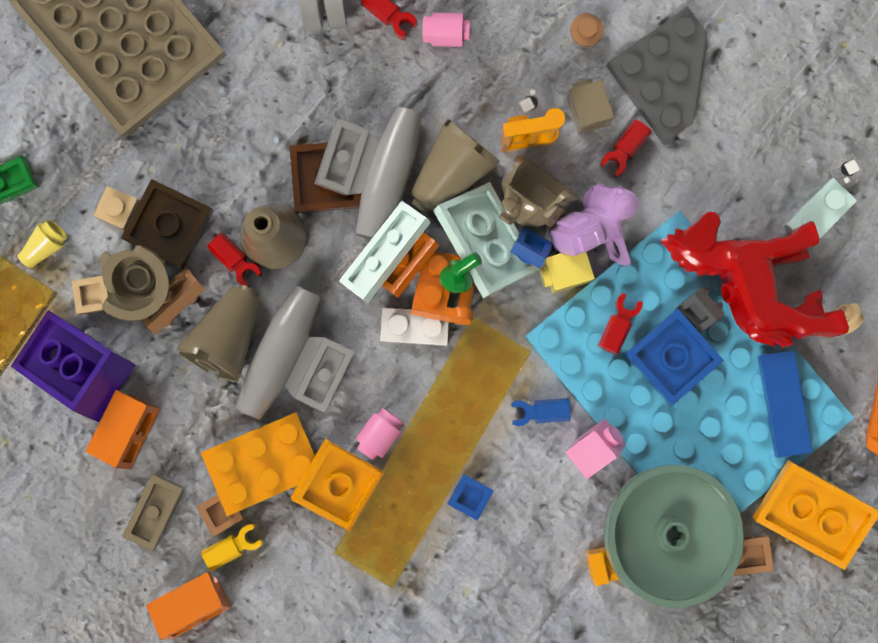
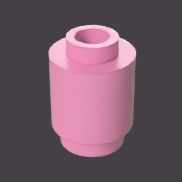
M432 12L431 16L423 17L424 43H431V46L463 47L464 40H470L471 21L465 20L464 13Z
M382 407L378 413H373L355 438L360 442L357 449L372 460H374L376 455L383 458L401 434L399 429L404 423Z

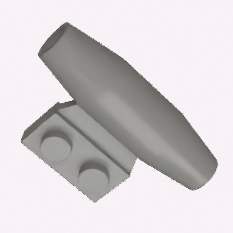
M396 107L379 141L367 129L341 119H336L314 184L343 195L361 194L355 232L359 237L371 241L402 200L416 157L422 115L414 110Z
M298 286L288 296L271 320L247 369L236 409L261 420L285 386L295 399L325 413L354 351L325 337H309L320 301L319 296Z

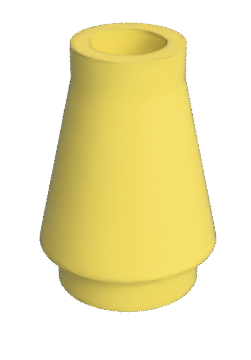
M47 219L44 223L37 224L17 257L25 266L33 269L38 263L65 246L64 241L68 236L58 224Z

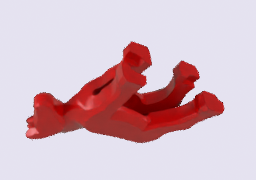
M709 211L683 231L676 228L674 235L667 234V238L661 239V244L671 253L670 256L673 261L679 262V267L685 268L686 272H696L697 276H720L723 282L721 287L723 300L729 304L733 318L739 328L755 342L768 344L772 347L778 344L784 349L786 346H792V336L798 339L808 336L833 338L848 333L849 325L843 310L824 312L821 290L805 296L802 304L796 308H792L779 301L777 280L773 267L798 263L810 258L806 249L816 246L820 240L815 222L809 221L794 229L789 236L773 238L768 241H717L721 220L716 212Z

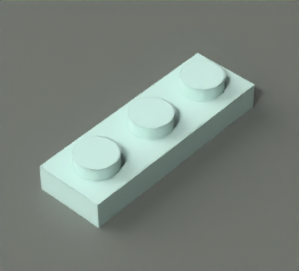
M401 201L339 282L366 303H369L429 226L430 221Z

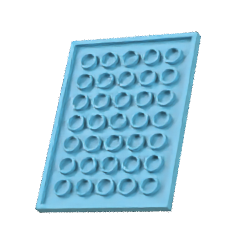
M679 210L628 252L631 264L623 266L615 262L528 333L525 339L596 425L605 419L610 425L620 431L626 444L620 454L636 474L662 465H680L696 468L719 481L730 493L741 513L770 489L787 460L799 465L853 420L854 417L793 344L783 349L778 344L772 347L768 344L755 342L739 328L733 318L729 304L723 300L721 294L723 282L719 275L697 276L696 272H686L685 268L679 267V262L673 261L670 256L671 253L661 244V239L667 238V234L674 235L676 228L684 231L692 225ZM700 288L703 290L709 288L711 290L708 294L709 297L716 304L720 301L723 303L721 310L725 314L700 334L724 361L678 402L670 406L624 354L670 315L685 299ZM624 293L626 294L623 302L625 309L633 310L637 301H642L643 307L639 314L631 318L630 322L633 325L619 355H614L600 349L597 345L610 316L617 313L615 309L617 297ZM794 350L812 453L777 458L774 455L757 356Z

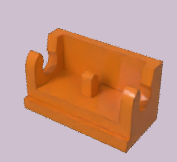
M115 390L85 452L115 468L131 470L161 409L132 394L128 395L122 391Z
M206 572L146 604L160 640H172L232 608L218 578H213L210 572Z

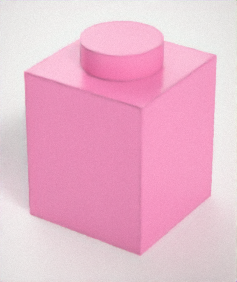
M603 419L576 439L565 453L588 479L616 459L626 444L620 431Z

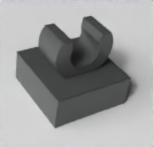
M700 288L675 308L681 311L699 333L714 324L725 314L721 310L723 303L720 301L716 304L709 297L708 294L711 292L709 288L704 290Z

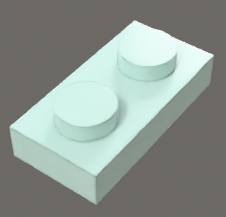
M831 178L783 227L791 234L794 229L809 221L815 222L819 238H821L857 200L834 178Z

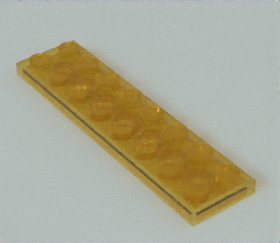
M472 318V323L465 329L334 552L336 555L389 587H394L531 353L530 350L479 320Z

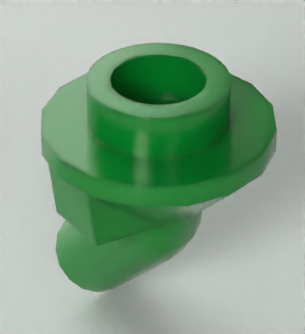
M474 252L462 260H451L450 264L443 268L440 273L441 285L452 293L468 291L473 285V278L469 271L482 264L480 255Z

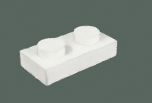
M382 308L380 342L447 346L449 322L411 315V309Z

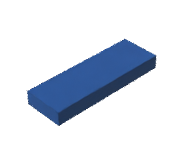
M795 351L757 356L775 457L780 458L812 453Z

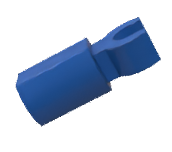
M568 398L535 400L534 405H528L524 401L510 403L511 407H521L525 412L521 420H512V425L524 426L533 419H535L536 424L571 420Z

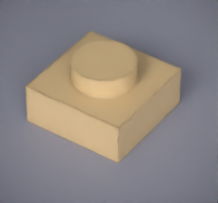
M107 186L93 216L125 230L140 200Z
M103 276L71 281L76 314L84 315L104 311L102 305L110 293L104 285Z

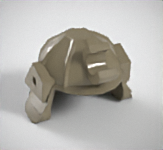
M517 156L515 163H513V172H510L501 183L505 193L501 206L506 210L500 213L499 218L508 225L516 221L524 227L537 228L545 224L550 228L569 212L563 206L571 204L572 201L579 197L540 167L521 156Z
M136 245L134 250H123L112 255L107 251L103 252L98 263L103 267V282L110 293L102 305L103 310L107 314L125 321L142 320L157 312L165 302L169 289V279L164 267L165 261L155 251L142 245Z

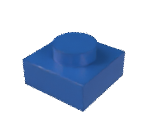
M523 226L510 252L516 255L522 262L532 264L540 269L547 258L552 242Z
M463 474L447 504L478 521L494 490Z

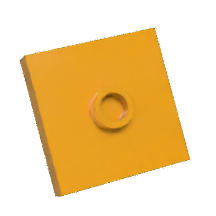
M325 438L290 498L303 507L351 531L385 472Z

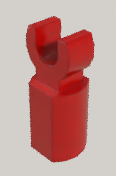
M392 0L361 1V5L386 26L391 25L395 36L400 40L405 41L407 38L406 33L400 29L401 24L409 23L414 28L418 26L415 16L408 12H400V7Z
M633 120L615 143V151L605 154L599 166L603 168L608 161H615L618 164V169L613 177L618 178L626 169V159H633L652 134L651 129L641 121Z
M225 233L218 234L208 244L207 249L229 272H236V279L240 285L251 287L244 278L248 271H254L259 277L263 275L262 270L257 265L246 262L247 256Z
M624 293L617 297L615 301L617 313L610 316L597 345L600 349L614 355H619L633 325L630 322L631 318L639 314L643 307V302L637 301L633 310L625 309L623 302L626 294Z

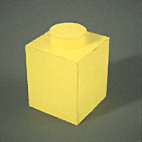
M587 252L577 256L560 253L547 257L543 263L544 267L539 269L544 287L550 286L552 294L591 283L595 279Z

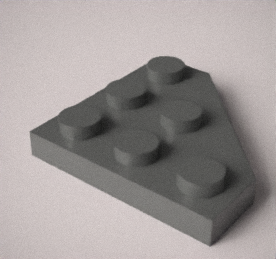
M689 7L680 11L610 60L606 65L664 145L689 128L694 121L707 32Z

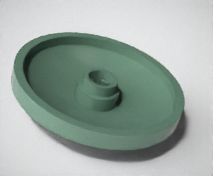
M662 465L640 472L619 490L607 513L604 542L608 560L613 571L631 592L659 606L684 608L700 604L712 598L730 581L741 559L744 532L738 507L730 493L719 481L696 468L680 465Z

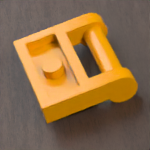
M552 108L546 112L544 117L528 119L527 115H519L509 118L508 123H503L500 135L501 151L508 152L553 144L557 141L559 129L565 122L564 113L558 108Z

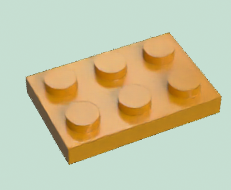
M297 412L200 452L226 516L298 486L315 457Z
M787 460L752 517L761 525L845 570L877 520L878 509L796 463Z

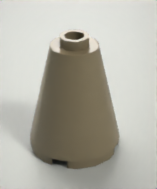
M447 118L412 188L411 194L415 197L412 203L425 214H428L430 211L434 212L433 210L438 205L461 195L496 167L500 160Z
M274 203L262 205L251 210L246 216L240 232L241 246L246 256L254 264L266 269L280 270L292 265L301 257L307 239V231L301 217L290 207Z
M239 285L238 288L231 287L179 344L177 351H180L179 355L206 372L211 370L219 373L218 378L230 382H238L242 374L261 304L256 298L257 292L245 285Z

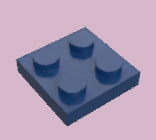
M675 309L624 354L670 406L678 402L724 361L679 309Z

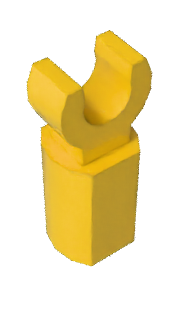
M255 523L244 526L239 531L237 537L231 534L201 551L202 558L210 571H214L242 556L244 549L255 550L262 546L264 543L263 539L257 542H250L247 539V533L256 527Z

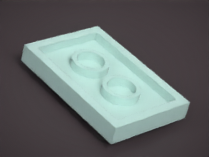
M490 182L446 201L433 210L461 260L474 252L480 255L482 264L469 271L483 299L539 269L532 264L522 262L516 255L510 252L519 232L514 223L508 225L499 218L500 213L506 209L501 206V201Z

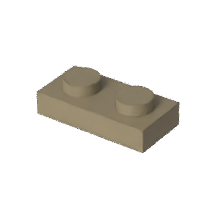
M152 474L122 537L148 550H156L185 487L160 475Z

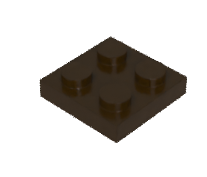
M151 179L121 239L135 246L142 245L155 251L162 259L184 269L213 209Z

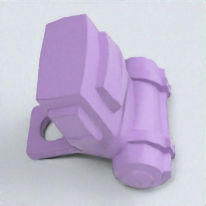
M597 183V185L591 186L582 199L585 209L581 213L571 212L566 214L549 231L552 245L557 252L577 256L605 243L610 260L613 263L617 262L620 265L627 266L631 264L623 239L621 221L632 217L639 207L638 198L635 193L623 188V186L612 188ZM613 241H614V242L616 243V245L618 246L620 255H619V254L617 253V251L615 250L614 245H613Z

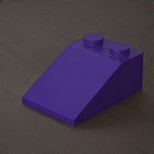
M47 310L10 367L72 411L99 422L115 390L121 389L136 364L55 313Z

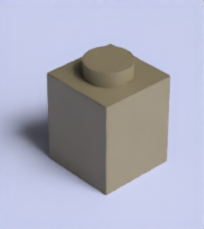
M584 79L573 84V88L569 90L567 95V101L578 135L610 126L614 115L603 80L592 82V79Z

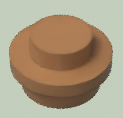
M589 13L577 16L570 28L573 41L582 47L596 45L601 40L604 31L601 20Z

